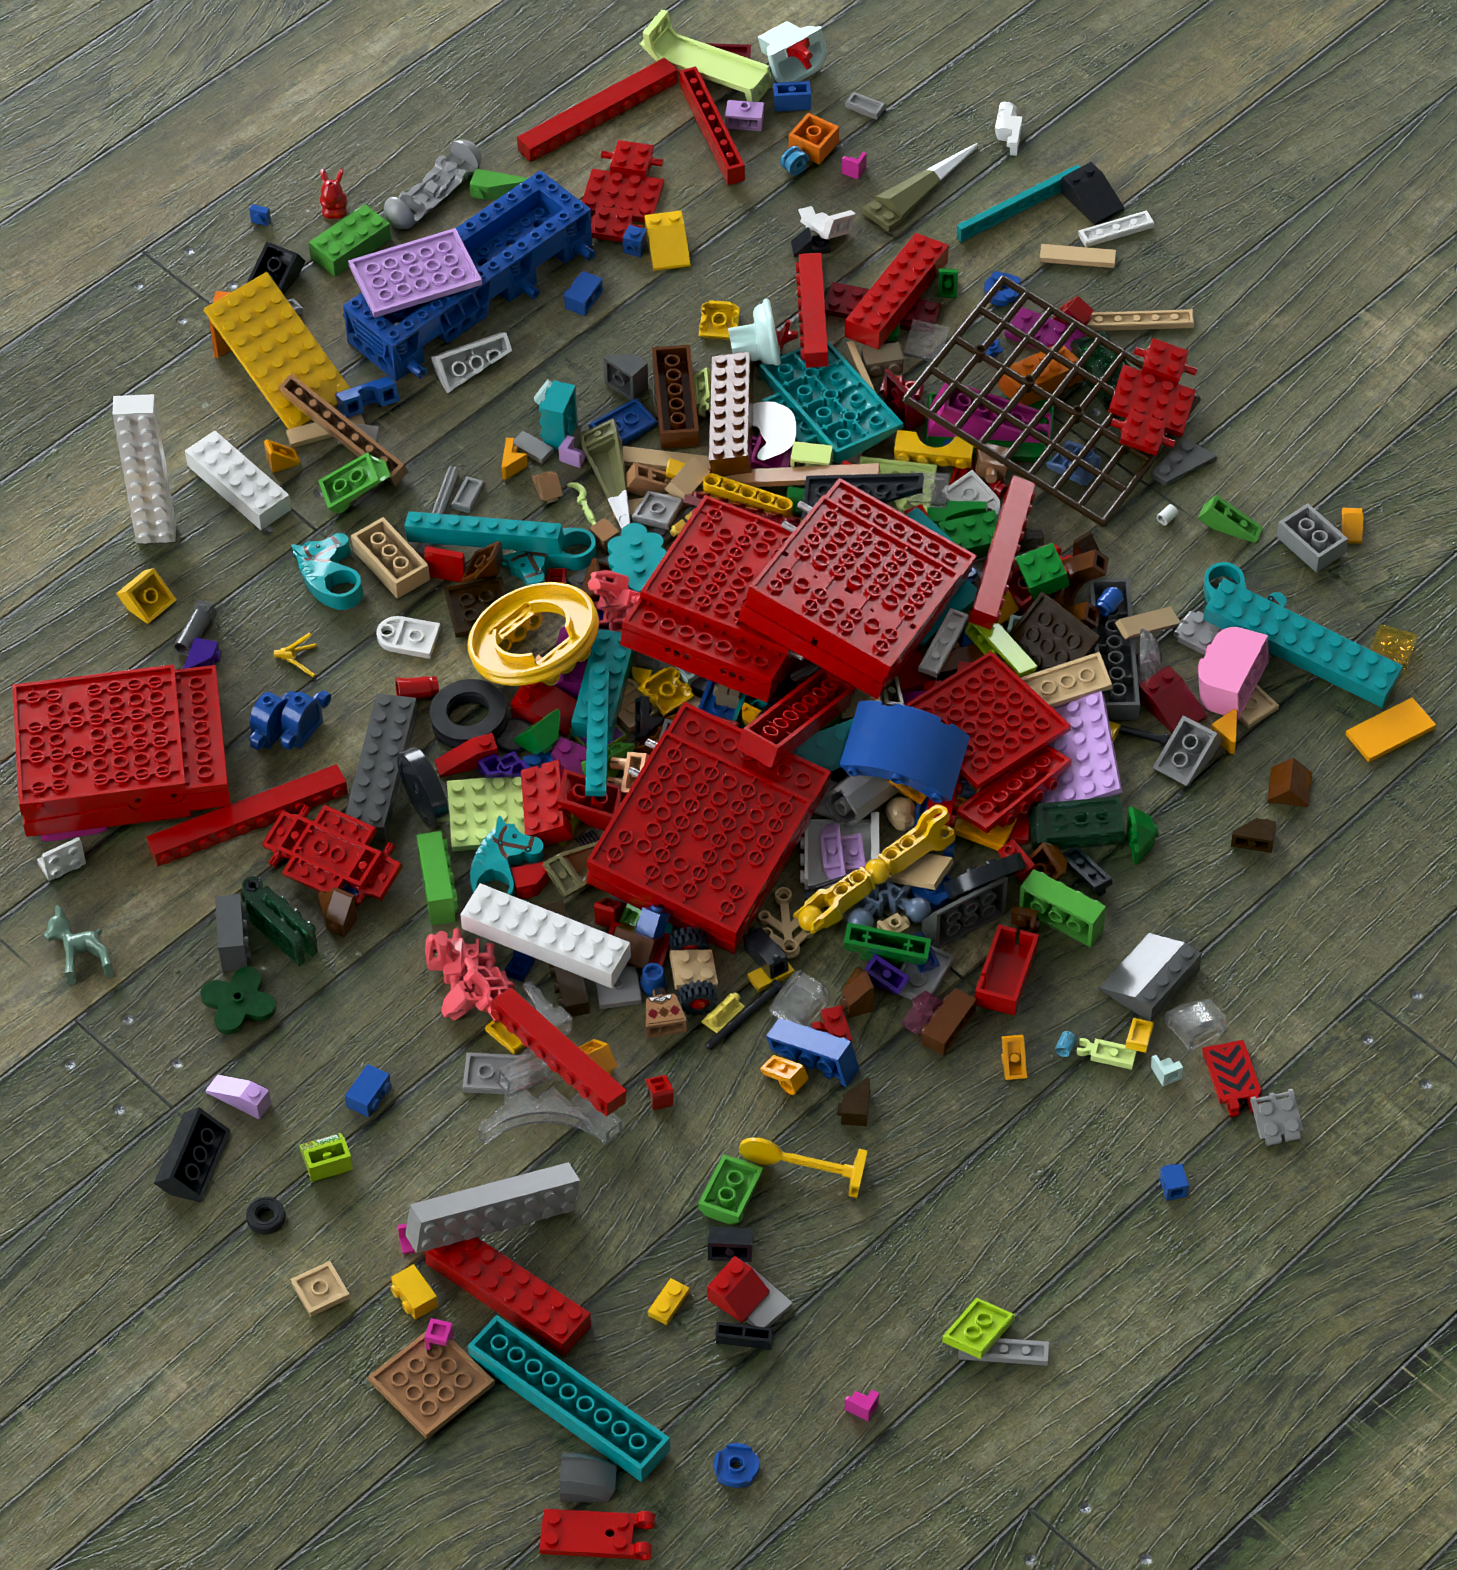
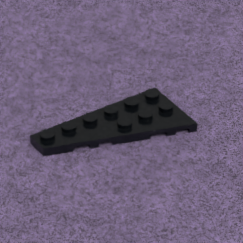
M923 473L806 476L803 502L813 508L819 499L826 495L835 482L841 478L881 502L888 503L923 493L924 475ZM802 510L801 522L808 514L804 510Z

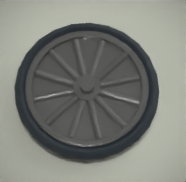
M519 718L508 719L505 731L495 741L497 747L508 753L513 751L519 753L526 750L516 744L513 739L529 728L531 724Z

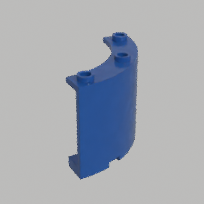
M859 701L839 766L850 776H873L891 780L896 784H904L923 793L935 803L951 801L970 736L954 724L948 726L940 722V717L914 707L894 703L893 707L883 705L882 701Z

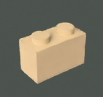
M692 456L666 486L665 490L674 497L684 499L685 494H692V491H695L697 486L703 487L704 476L709 474L710 470Z

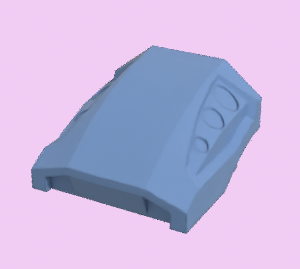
M1067 440L1063 447L1078 455L1084 445ZM1092 449L1084 458L1086 462L1098 469L1100 468L1102 463L1101 456L1095 454ZM1057 453L1046 464L1050 470L1062 475L1072 461ZM1078 466L1069 479L1079 483V485H1088L1095 476Z

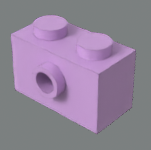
M727 101L725 126L727 129L762 131L764 120L763 102Z

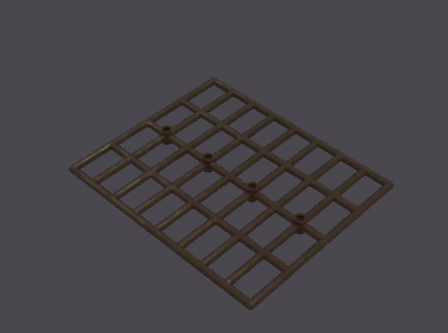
M1004 275L1000 276L902 398V401L1026 480L1035 483L1036 486L1101 527H1105L1166 447V445L1162 444L1156 456L1148 455L1144 451L1119 443L1121 437L1107 429L1112 419L1117 417L1116 414L1109 413L1101 425L1084 415V411L1101 389L1111 396L1114 395L1115 388L1108 385L1107 381L1124 360L1129 361L1141 370L1144 362ZM1006 285L1021 296L1002 319L985 307L1000 288ZM1030 300L1045 309V311L1026 334L1009 322L1025 302ZM981 314L996 323L997 326L982 345L975 347L961 337ZM1053 314L1069 324V327L1050 349L1034 339V336ZM1005 329L1020 338L1021 342L1002 364L986 354V351ZM1077 329L1094 341L1075 364L1058 352ZM957 344L972 353L973 356L954 379L937 369V367L954 345ZM1029 344L1046 356L1031 375L1023 377L1010 369V367ZM1101 344L1118 356L1099 379L1082 367ZM1053 359L1070 369V371L1054 392L1050 394L1036 385L1035 381ZM984 361L998 371L978 394L961 382L977 363ZM932 374L949 386L931 409H928L912 398ZM1005 374L1020 383L1021 387L1005 408L1002 409L987 400L986 397ZM1078 374L1095 386L1081 404L1073 408L1060 400L1059 397ZM958 390L974 401L955 425H953L936 413L953 392ZM1033 391L1047 401L1027 425L1010 413L1026 393ZM1196 394L1189 415L1201 401L1200 396ZM982 405L998 415V417L983 436L977 440L961 430V428L976 409ZM1055 405L1068 413L1070 418L1053 440L1035 430V427L1049 409ZM1004 420L1022 430V433L1003 456L985 444ZM1081 421L1095 430V433L1078 455H1075L1059 445V443L1073 425ZM1166 433L1164 437L1172 439L1174 435ZM1030 435L1046 445L1047 448L1029 471H1027L1010 459ZM1103 435L1118 444L1119 448L1101 471L1086 462L1084 458ZM1053 451H1056L1072 462L1052 487L1036 477L1035 474ZM1130 452L1145 462L1128 485L1125 486L1110 477L1109 473L1122 456ZM1080 466L1096 476V479L1080 500L1076 502L1060 492V490L1077 467ZM1104 481L1120 491L1121 494L1102 518L1084 506Z

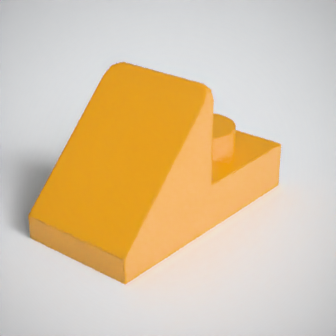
M506 437L502 460V479L507 480L528 466L527 454L518 453V446H514V438Z
M1342 508V534L1348 538L1347 543L1362 544L1364 520L1362 508Z
M1023 1034L1002 1036L1003 1054H1001L1005 1079L1027 1078Z

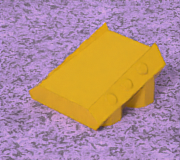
M710 300L701 306L699 336L709 339L730 340L728 328L738 327L740 307L727 301Z
M674 667L663 668L649 677L638 688L644 696L650 697V702L663 716L673 712L682 706L684 702L690 701L695 696L691 687L679 679L680 673Z

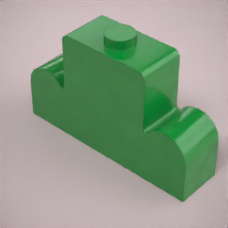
M848 922L843 949L850 952H861L860 959L870 961L876 954L895 967H901L904 961L911 964L924 965L928 959L931 939Z

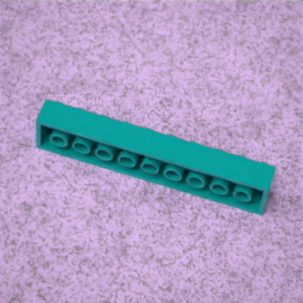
M1223 578L1205 607L1204 621L1221 629L1239 627L1268 635L1269 653L1383 708L1401 677L1403 665Z
M498 1315L468 1345L469 1356L481 1368L640 1482H643L671 1451L670 1437Z

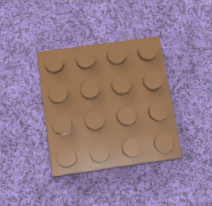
M424 1332L368 1376V1381L428 1439L492 1388L495 1382L453 1339L448 1340L447 1346L433 1343L431 1350H426L424 1338L426 1332Z

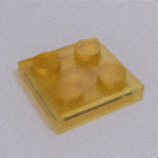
M1379 624L1370 650L1403 665V668L1407 669L1418 634Z

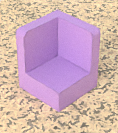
M569 435L565 437L558 448L559 461L581 468L587 458L583 450L574 447V437Z

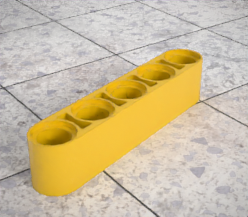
M707 474L704 476L703 491L710 493L712 497L722 496L728 498V502L740 501L746 503V507L753 508V506L764 508V512L782 513V517L787 518L792 516L793 503L786 497L717 474Z

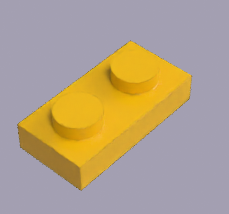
M670 1278L648 1310V1316L668 1325L689 1294L690 1288Z

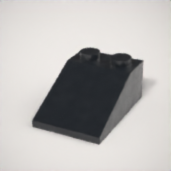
M1092 162L1062 177L1061 194L1094 225L1124 210L1122 202L1105 175Z
M266 241L247 283L268 272L284 295L298 278L306 261L298 253Z

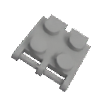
M1189 611L1183 619L1184 622L1179 624L1173 635L1178 638L1177 642L1206 655L1208 644H1212L1215 636L1223 629L1204 621V613Z
M1288 1089V1092L1279 1094L1269 1093V1096L1260 1098L1250 1097L1260 1140H1265L1266 1146L1282 1143L1281 1135H1283L1285 1142L1301 1138L1300 1131L1303 1130L1293 1089ZM1289 1096V1098L1276 1100V1098ZM1270 1100V1102H1264V1103H1261V1104H1257V1102H1262V1101Z

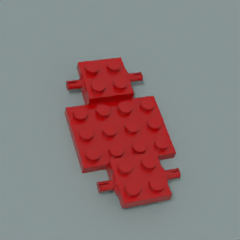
M618 140L613 152L602 150L601 158L611 159L610 171L592 169L582 202L591 209V215H594L591 218L592 238L623 242V236L629 225L643 228V225L633 224L634 221L645 223V215L656 213L664 187V179L648 177L652 165L663 166V159L653 158L654 145Z
M1152 338L1147 350L1135 347L1133 354L1144 358L1142 370L1123 365L1108 410L1110 413L1126 418L1124 422L1113 418L1110 425L1121 429L1119 443L1156 456L1162 444L1172 448L1174 446L1175 440L1164 437V432L1182 437L1196 393L1195 389L1178 384L1184 372L1194 376L1197 372V368L1187 365L1188 350Z
M306 805L303 806L299 814L281 812L262 843L265 849L274 853L268 862L270 866L275 868L281 858L290 859L282 872L284 877L318 892L324 890L329 892L332 888L342 889L346 882L348 886L358 890L355 896V904L358 906L361 905L365 896H372L381 901L384 899L403 865L390 857L396 848L394 844L388 842L383 852L368 846L377 832L374 826L326 805L323 806L314 822L306 818L312 810Z

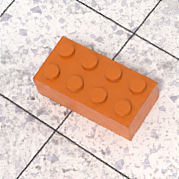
M1064 345L1058 352L1075 364L1079 360ZM1042 352L1036 353L1012 364L1010 369L1023 377L1031 375L1046 355ZM1052 359L1037 378L1035 384L1052 394L1069 373L1070 369ZM1005 374L998 382V388L1010 399L1013 398L1021 387L1020 383ZM1077 374L1067 388L1081 382L1083 378ZM1031 391L1026 393L1019 403L1029 406L1044 398Z

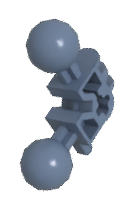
M886 880L882 884L875 885L876 889H872L866 897L857 902L860 908L850 912L847 923L872 927L874 923L873 915L880 917L884 913L883 907L888 906L889 912L893 914L903 909L911 922L922 923L925 918L930 916L931 906L924 898L916 897L911 900L905 898L910 893V886L898 887Z

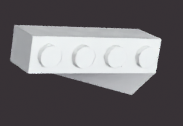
M501 332L431 356L436 375L445 391L449 393L458 385L511 352L512 349L507 333Z

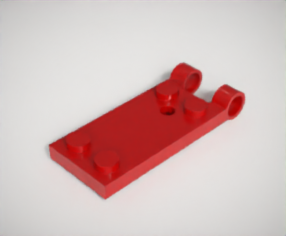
M544 1509L539 1552L540 1554L649 1560L652 1555V1545L647 1542L633 1544L634 1528L644 1530L654 1528L655 1514L650 1511H640L636 1514ZM613 1531L614 1535L612 1537L606 1536V1532Z

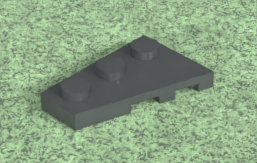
M1184 438L1151 472V478L1167 487L1184 478L1187 473L1193 470L1198 471L1202 469L1203 465L1215 462L1217 456Z

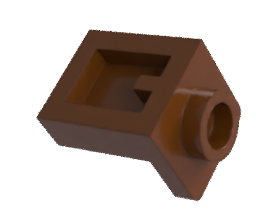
M1013 905L1011 924L1019 927H1029V932L1034 933L1039 931L1041 919H1037L1038 910Z

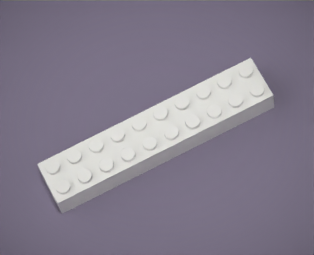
M154 394L113 396V420L136 543L175 542L176 520Z

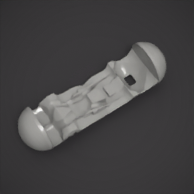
M466 139L454 141L450 146L449 155H441L435 160V166L425 175L422 183L414 185L408 192L402 191L399 198L389 197L385 201L383 212L387 222L397 229H410L470 177L476 169H479L482 156L478 147Z

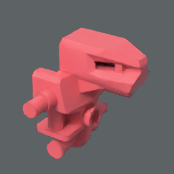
M609 570L592 572L588 587L589 590L594 591V594L600 596L599 601L593 602L595 608L604 611L603 620L599 621V625L608 627L609 631L622 632L623 621L639 599L640 592L628 589L629 578L626 575Z
M459 928L453 929L452 939L448 938V933L444 931H439L436 935L430 934L426 938L425 947L427 968L430 971H443L444 983L450 984L452 989L459 981H464L463 977L468 972L464 962L466 958L472 957L477 966H485L489 971L494 967L496 963L494 956L495 944H485L486 953H480L479 939H476V943L465 944L461 937V929Z
M468 957L464 960L468 970L467 974L463 977L464 981H459L446 995L441 1010L445 1018L449 1017L454 1021L460 1019L475 1007L482 1012H488L492 1016L491 1000L510 987L513 990L515 989L514 982L508 980L505 971L500 972L498 967H493L489 971L485 966H477L472 957Z

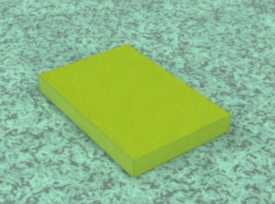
M976 1298L943 1335L942 1342L982 1359L1014 1322L1015 1314Z

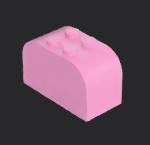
M1230 627L1223 629L1215 636L1212 644H1208L1204 659L1201 658L1199 661L1200 702L1205 709L1221 715L1227 714L1232 709H1237V719H1239L1269 662L1268 635L1239 627Z

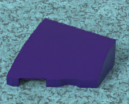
M515 751L501 757L493 754L478 761V772L484 778L521 777V770L529 768L524 760L519 759Z

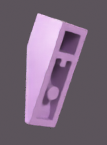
M217 1075L206 1089V1093L259 1120L271 1105L269 1090L248 1080Z

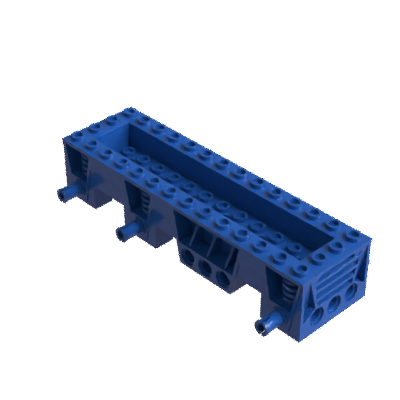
M538 171L456 227L482 279V285L375 318L361 292L342 305L347 342L393 380L398 381L409 372L414 373L421 379L427 373V369L421 365L425 362L423 346L438 336L445 343H450L488 316L490 299L498 294L508 302H511L522 293H526L533 300L535 297L537 298L540 290L534 286L537 284L536 267L552 256L557 257L564 264L578 254H581L588 261L593 259L596 252L590 248L592 245L591 209L544 172Z

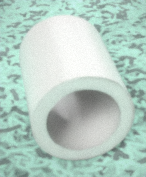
M1171 504L1166 506L1157 515L1158 522L1166 526L1178 515L1177 508Z

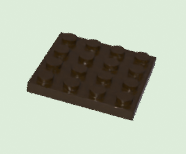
M1044 592L1038 595L1009 633L1013 640L1037 665L1035 673L1090 655L1102 639Z

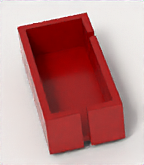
M559 759L541 764L542 768H539L537 765L521 770L525 835L540 838L544 847L573 839L572 823L570 822L571 813L557 804L562 774L565 769Z
M998 924L975 989L976 1006L1015 1016L1038 951L1039 934L1021 930L1019 945H1016L1017 929Z

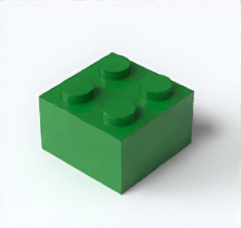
M1053 542L1016 557L1019 571L1032 600H1035L1041 592L1048 595L1070 586L1066 570Z

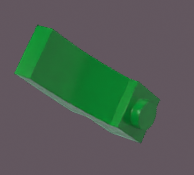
M948 501L947 508L927 507L929 518L937 526L939 522L989 512L987 501Z

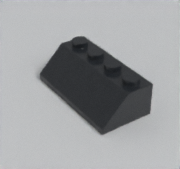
M200 1107L184 1112L154 1184L169 1195L201 1202L231 1130Z

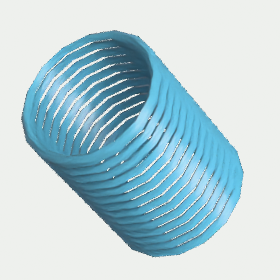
M1062 1032L1055 1047V1052L1057 1051L1058 1055L1062 1057H1068L1077 1037L1072 1032L1065 1035Z

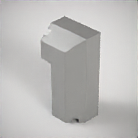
M848 775L825 792V797L828 796V800L825 801V807L833 820L836 822L843 821V826L849 827L866 817L897 794L899 790L888 783V779Z

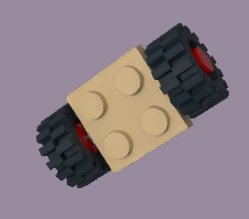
M687 926V929L682 927L680 931L675 930L674 934L671 933L669 938V956L675 990H680L678 991L680 1006L683 1012H686L688 1015L692 1013V1015L696 1016L697 1013L703 1015V1012L709 1013L710 1009L714 1010L715 1006L718 1005L716 993L718 981L712 950H708L706 933L703 929H698L695 926L693 929H691V926Z

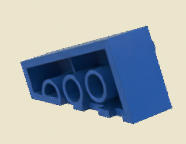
M781 1018L776 1021L766 1035L772 1051L794 1062L796 1059H799L805 1067L811 1070L815 1067L824 1072L823 1076L829 1079L835 1077L841 1080L840 1084L845 1087L849 1085L859 1070L852 1043L846 1038H839L828 1032H821L810 1026H803L791 1020Z

